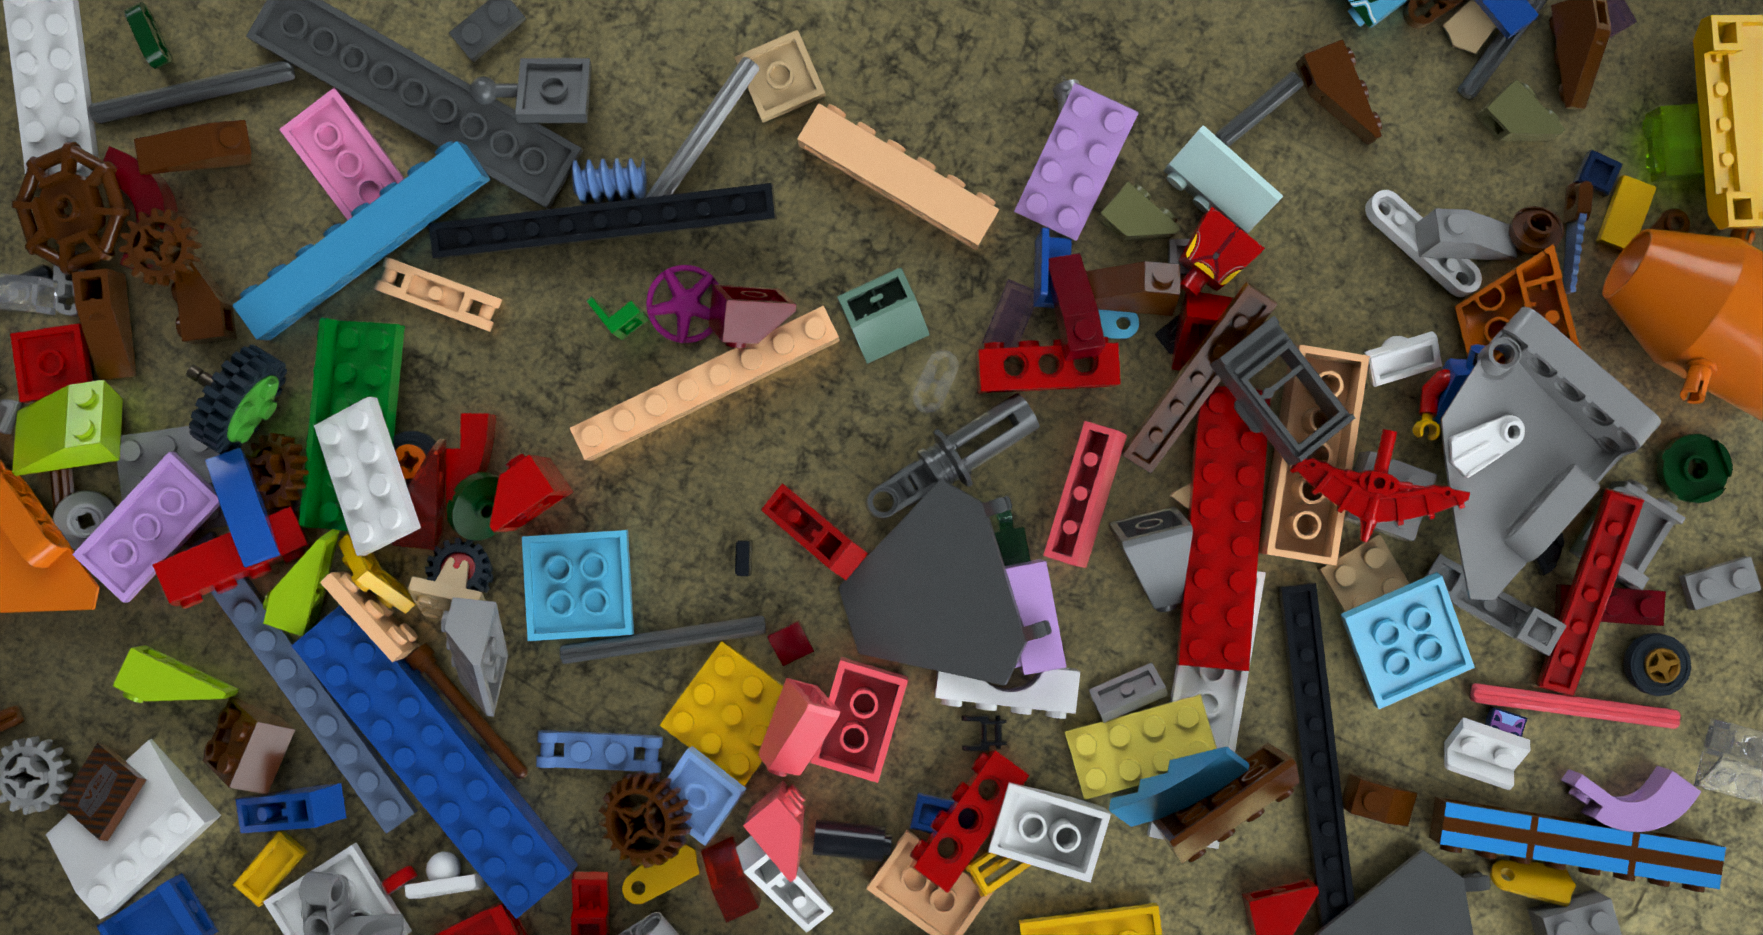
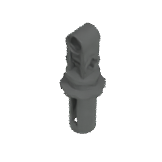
M1016 393L951 435H944L939 429H935L933 431L935 444L928 447L927 450L922 448L917 451L919 461L909 464L890 476L889 480L869 492L866 498L868 512L876 518L892 516L904 507H909L922 499L939 480H944L950 484L959 480L966 487H970L973 485L970 476L972 470L1040 428L1034 412L1026 400L1019 393ZM1008 416L1013 424L1012 428L963 459L960 458L955 449ZM879 492H884L891 497L892 506L887 512H879L873 506V498Z

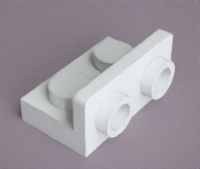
M1463 717L1444 741V766L1447 770L1511 790L1514 786V770L1531 751L1530 740Z

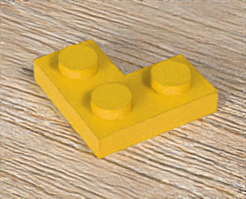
M348 533L338 542L344 555L341 559L353 572L354 575L351 579L357 587L364 592L370 589L376 593L378 600L387 608L391 609L394 606L405 614L416 605L407 587L380 567L373 552L366 556H357Z

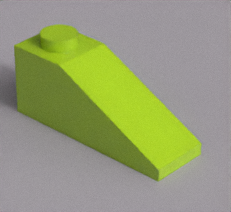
M332 529L320 537L282 580L267 593L263 602V609L266 610L263 624L299 636H303L318 624L326 589L320 582L330 574L340 531Z
M147 645L130 648L113 684V687L124 691L122 695L125 698L138 703H143V701L226 699L236 696L239 690Z

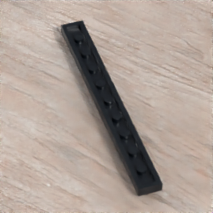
M765 183L429 223L432 257L434 259L776 220L777 214L773 184Z
M1316 583L1278 586L1313 879L1319 890L1316 904L1319 928L1321 929L1354 903L1355 900Z

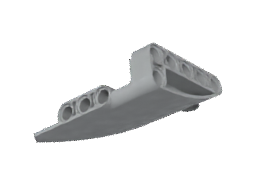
M1525 306L1521 307L1491 342L1480 350L1476 365L1440 419L1448 487L1470 492L1469 500L1464 502L1465 508L1459 509L1457 505L1451 507L1468 598L1493 601L1526 563L1538 558L1592 499L1600 488L1598 483L1623 456L1636 452L1661 424L1660 418L1648 406L1542 315ZM1494 349L1503 353L1505 364L1496 362L1493 357ZM1504 415H1513L1521 419L1525 427V435L1521 443L1471 477H1463L1459 470L1449 462V437ZM1512 426L1509 427L1507 432L1509 438L1514 433Z

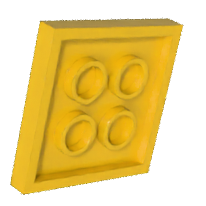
M721 641L659 726L686 746L695 747L731 777L745 786L763 762L758 754L783 684L725 641Z

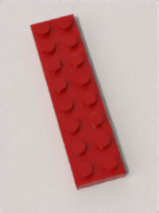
M1216 386L1196 415L1188 521L1192 524L1193 535L1181 603L1176 664L1249 671L1268 439L1262 431L1259 433L1252 432L1234 410V402L1237 399L1226 386ZM1256 389L1259 395H1262L1263 390ZM1271 398L1265 399L1264 401L1270 407Z

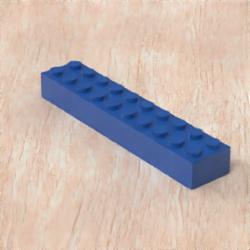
M341 605L291 645L516 919L569 876L578 866L577 862L417 669L413 671L406 663V658L391 662Z

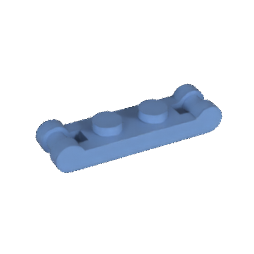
M556 730L538 731L537 742L541 743L540 755L536 756V767L646 771V773L661 772L662 761L658 760L659 748L663 746V736ZM555 743H564V755H554ZM636 747L645 748L644 759H635Z

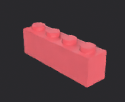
M1084 421L1043 556L1077 567H1087L1126 441V434L1112 428Z

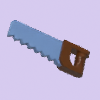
M1589 181L1582 183L1574 182L1566 187L1563 223L1567 224L1563 285L1566 294L1576 292L1575 285L1578 281V265L1582 252L1581 244L1585 231L1584 223L1588 221L1592 211L1593 185Z

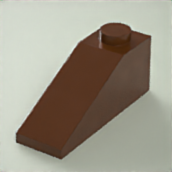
M246 120L205 123L134 139L140 175L251 164L252 153Z
M1144 261L1086 271L1099 310L1172 316L1180 296L1181 264Z

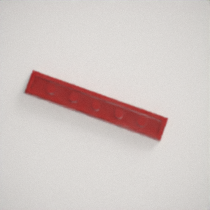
M1608 488L1605 489L1559 621L1567 626L1551 654L1545 657L1536 682L1539 687L1574 697L1645 501L1643 498Z

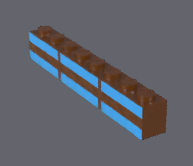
M1436 796L1429 838L1440 844V849L1448 852L1462 853V848L1475 850L1474 854L1490 859H1496L1497 854L1509 855L1510 861L1521 864H1531V860L1535 859L1544 861L1543 865L1549 868L1566 870V865L1578 866L1579 872L1600 876L1601 870L1613 872V877L1622 880L1635 881L1636 876L1646 877L1648 883L1664 887H1670V882L1682 883V888L1701 893L1705 892V887L1720 889L1726 847L1709 840L1653 831L1628 832L1597 822Z

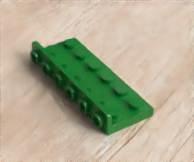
M320 318L313 369L314 378L310 401L309 428L306 438V456L308 460L305 462L304 469L308 470L309 474L303 476V482L306 484L305 489L302 488L299 508L300 527L348 531L314 425L366 397H375L378 399L393 444L405 331L404 325Z

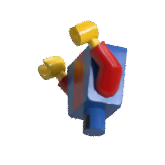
M1472 345L1467 359H1448L1442 370H1438L1423 385L1419 415L1422 416V420L1418 421L1413 427V433L1417 438L1423 437L1426 425L1429 427V440H1436L1439 437L1440 427L1438 424H1441L1440 419L1476 365L1478 354L1485 347L1484 345Z

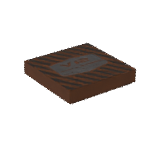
M97 743L59 804L98 840L108 841L147 779L110 747Z

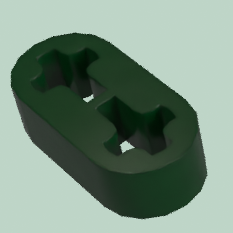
M139 2L125 8L126 19L149 65L157 69L171 63L170 51L148 7L143 2Z

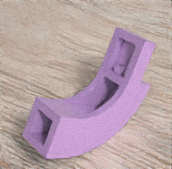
M1660 766L1654 769L1646 782L1637 791L1625 796H1611L1583 774L1570 769L1561 779L1562 782L1571 788L1568 793L1585 805L1581 813L1609 827L1628 832L1651 831L1674 822L1691 807L1701 793L1699 789L1674 771Z

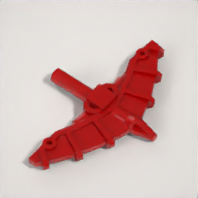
M1387 429L1382 430L1373 470L1368 469L1360 473L1349 469L1343 470L1311 457L1292 465L1289 469L1292 474L1298 471L1313 486L1311 492L1314 495L1320 492L1338 505L1336 511L1342 513L1346 510L1360 518V541L1368 542L1377 522L1396 521L1397 525L1400 526L1404 525V520L1425 515L1428 516L1429 520L1435 519V513L1457 505L1459 509L1465 508L1464 502L1468 501L1470 497V492L1434 484L1427 486L1413 485L1411 482L1398 481L1396 477L1389 474L1388 470L1397 431Z

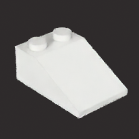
M1009 782L988 852L1091 882L1111 814L1105 807L1094 803Z

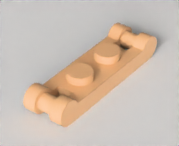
M385 257L382 267L385 269L381 280H376L374 290L491 332L494 324L491 319L495 308H500L502 299ZM398 273L405 275L401 287L394 286ZM473 300L482 303L478 316L469 313Z

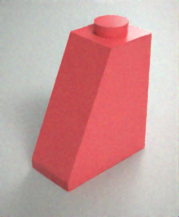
M786 678L758 754L770 773L785 777L787 773L800 776L837 721L841 711L818 685Z

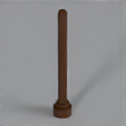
M426 642L410 654L405 661L413 671L417 669L421 674L425 672L513 775L518 779L525 778L528 774L526 766L435 663L437 659L434 656L436 652Z

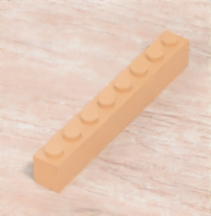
M823 305L774 329L758 344L747 343L745 348H734L570 427L571 433L584 460H595L839 342V336Z

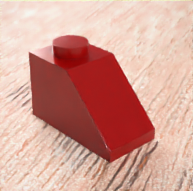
M1308 878L1241 894L1251 935H1294L1319 894L1318 886Z

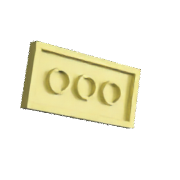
M1201 694L1121 715L1105 723L1099 721L1065 731L1084 800L1139 786L1140 779L1168 773L1170 760L1217 749Z

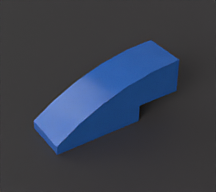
M237 448L205 459L221 509L244 567L246 568L279 556V548L262 496L257 489L249 461L242 449Z

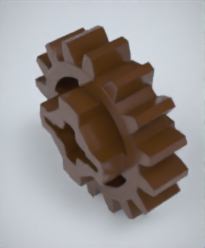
M152 208L151 216L142 211L138 213L139 223L130 220L127 222L132 230L130 234L121 233L120 237L127 240V245L119 247V251L128 254V258L122 263L124 266L134 267L131 272L133 277L143 278V282L155 285L157 282L158 285L168 287L170 279L177 283L183 282L182 272L194 273L189 264L191 261L200 262L201 258L194 255V250L201 248L202 243L193 241L192 238L199 232L195 228L187 227L190 222L188 218L178 217V213L169 209L164 213L158 208ZM159 225H170L175 230L165 231ZM156 263L162 270H152L147 264Z
M269 433V436L261 435L259 436V443H251L250 445L253 451L252 455L245 454L266 509L280 510L281 507H290L291 500L300 499L297 492L298 488L305 489L306 487L302 478L309 474L308 470L303 469V464L308 458L307 456H300L303 446L302 444H294L295 438L292 436Z

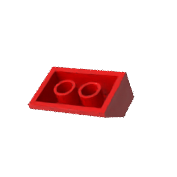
M522 453L505 464L508 470L499 475L490 528L493 532L517 531L573 493V490L551 458L531 454L525 456Z

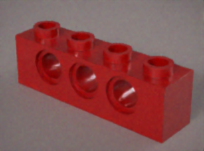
M1104 337L1105 347L1100 355L1088 357L1090 368L1087 372L1078 371L1074 366V360H1064L1060 339L1053 340V346H1039V340L1019 341L1018 347L1005 348L1004 342L984 343V349H978L975 352L978 394L1116 387L1121 385L1119 343H1109L1108 337ZM1041 356H1050L1054 359L1056 368L1053 374H1046L1040 370L1039 359ZM1013 357L1021 363L1019 375L1011 376L1006 373L1004 369L1006 358Z
M996 750L989 751L987 755L982 752L971 766L974 774L967 783L964 781L960 782L950 797L954 800L947 812L941 810L930 825L934 830L927 841L921 839L910 854L913 861L909 866L946 893H949L996 825L1008 783L1023 785L1030 776ZM985 779L991 781L994 785V794L988 800L983 799L978 791L980 783ZM965 808L970 809L975 818L973 825L967 829L962 828L958 822L959 813ZM948 837L954 843V852L951 856L942 858L938 853V844L943 838Z

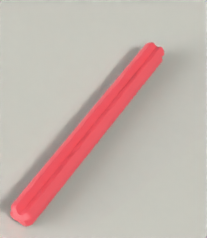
M1477 683L1472 684L1470 690V700L1476 703L1676 729L1680 725V712L1673 709Z

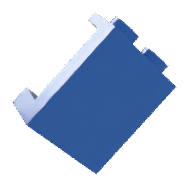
M183 873L167 880L149 894L97 925L100 935H214L219 932Z

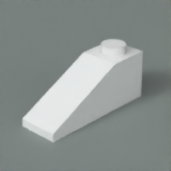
M752 836L736 847L743 872L806 933L834 912L831 905L800 867H798L796 878L790 883Z

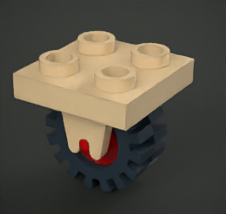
M455 538V543L450 544L449 540L444 541L445 547L440 549L436 546L433 549L435 555L433 557L428 556L427 562L429 567L425 566V573L428 576L427 580L412 576L408 591L424 616L442 619L444 611L450 610L453 597L486 601L482 592L487 594L490 589L488 583L493 581V568L483 547L479 544L475 545L473 540L463 542L461 538Z

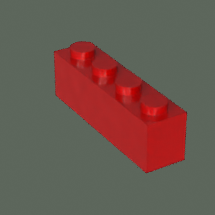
M290 506L268 516L280 555L245 568L232 535L228 532L152 564L169 604L176 607L181 605L182 609L189 608L202 602V595L216 590L217 594L224 593L237 587V580L249 575L251 579H256L272 571L271 566L284 561L287 565L299 561L305 554V551L310 549L311 545L303 528L299 525V519L294 509Z

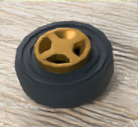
M1661 633L1645 634L1635 639L1626 649L1623 660L1624 673L1630 684L1640 692L1653 696L1671 695L1680 690L1688 681L1692 668L1690 655L1685 646L1674 637ZM1654 657H1655V658H1656V661H1655L1654 665L1651 666V664H1652V662H1653V660H1654Z

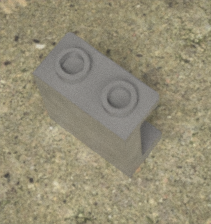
M1628 479V481H1612L1608 489L1638 496L1645 500L1616 578V582L1628 589L1643 590L1650 579L1643 574L1672 526L1683 524L1686 518L1676 512L1678 507L1663 498L1655 499L1647 494L1648 488L1632 479ZM1601 501L1569 550L1570 553L1580 559Z

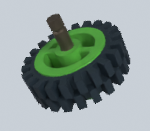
M249 345V347L241 348L240 353L236 351L232 354L231 361L226 360L221 365L222 371L220 373L215 372L211 375L193 364L187 370L186 376L203 386L202 392L205 395L197 399L195 405L199 408L192 411L190 418L193 420L189 423L190 435L219 454L241 448L242 443L248 442L253 432L256 433L259 430L261 420L266 421L276 410L277 401L274 399L281 395L283 389L280 387L286 381L284 377L287 374L285 363L258 346Z

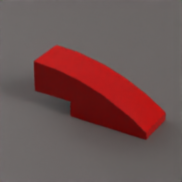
M460 413V448H446V506L449 499L452 501L456 493L453 490L458 483L469 475L486 472L495 439L496 415L489 413Z

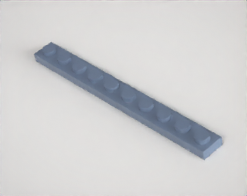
M209 532L186 550L219 536L216 532ZM249 577L237 580L238 586L227 592L217 594L216 590L212 591L211 593L384 832L387 834L416 813L418 810L352 719L292 648L291 645L295 641L289 632L263 624L266 610L263 609L264 598Z

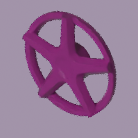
M678 265L660 273L652 282L646 299L648 317L654 328L667 339L679 343L697 342L709 336L713 332L710 326L698 335L687 337L690 321L693 316L709 321L710 308L701 304L700 298L710 284L719 285L717 280L704 269L692 265ZM691 271L703 277L687 290L674 273ZM665 278L673 297L669 301L652 305L654 292L658 284ZM675 314L677 316V336L662 328L655 315Z

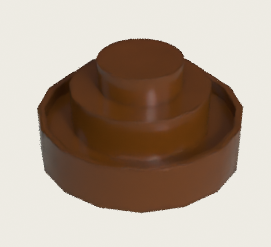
M1530 206L1516 213L1509 225V236L1512 243L1519 250L1537 255L1552 244H1554L1555 249L1557 248L1564 236V226L1561 219L1554 212L1544 207Z

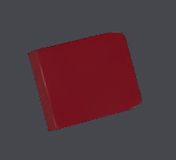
M800 620L767 636L782 666L814 652Z

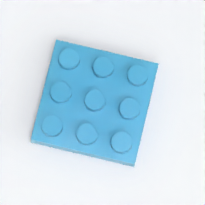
M628 530L522 536L527 641L634 634Z
M1437 572L1340 614L1373 705L1378 709L1475 668L1443 576Z

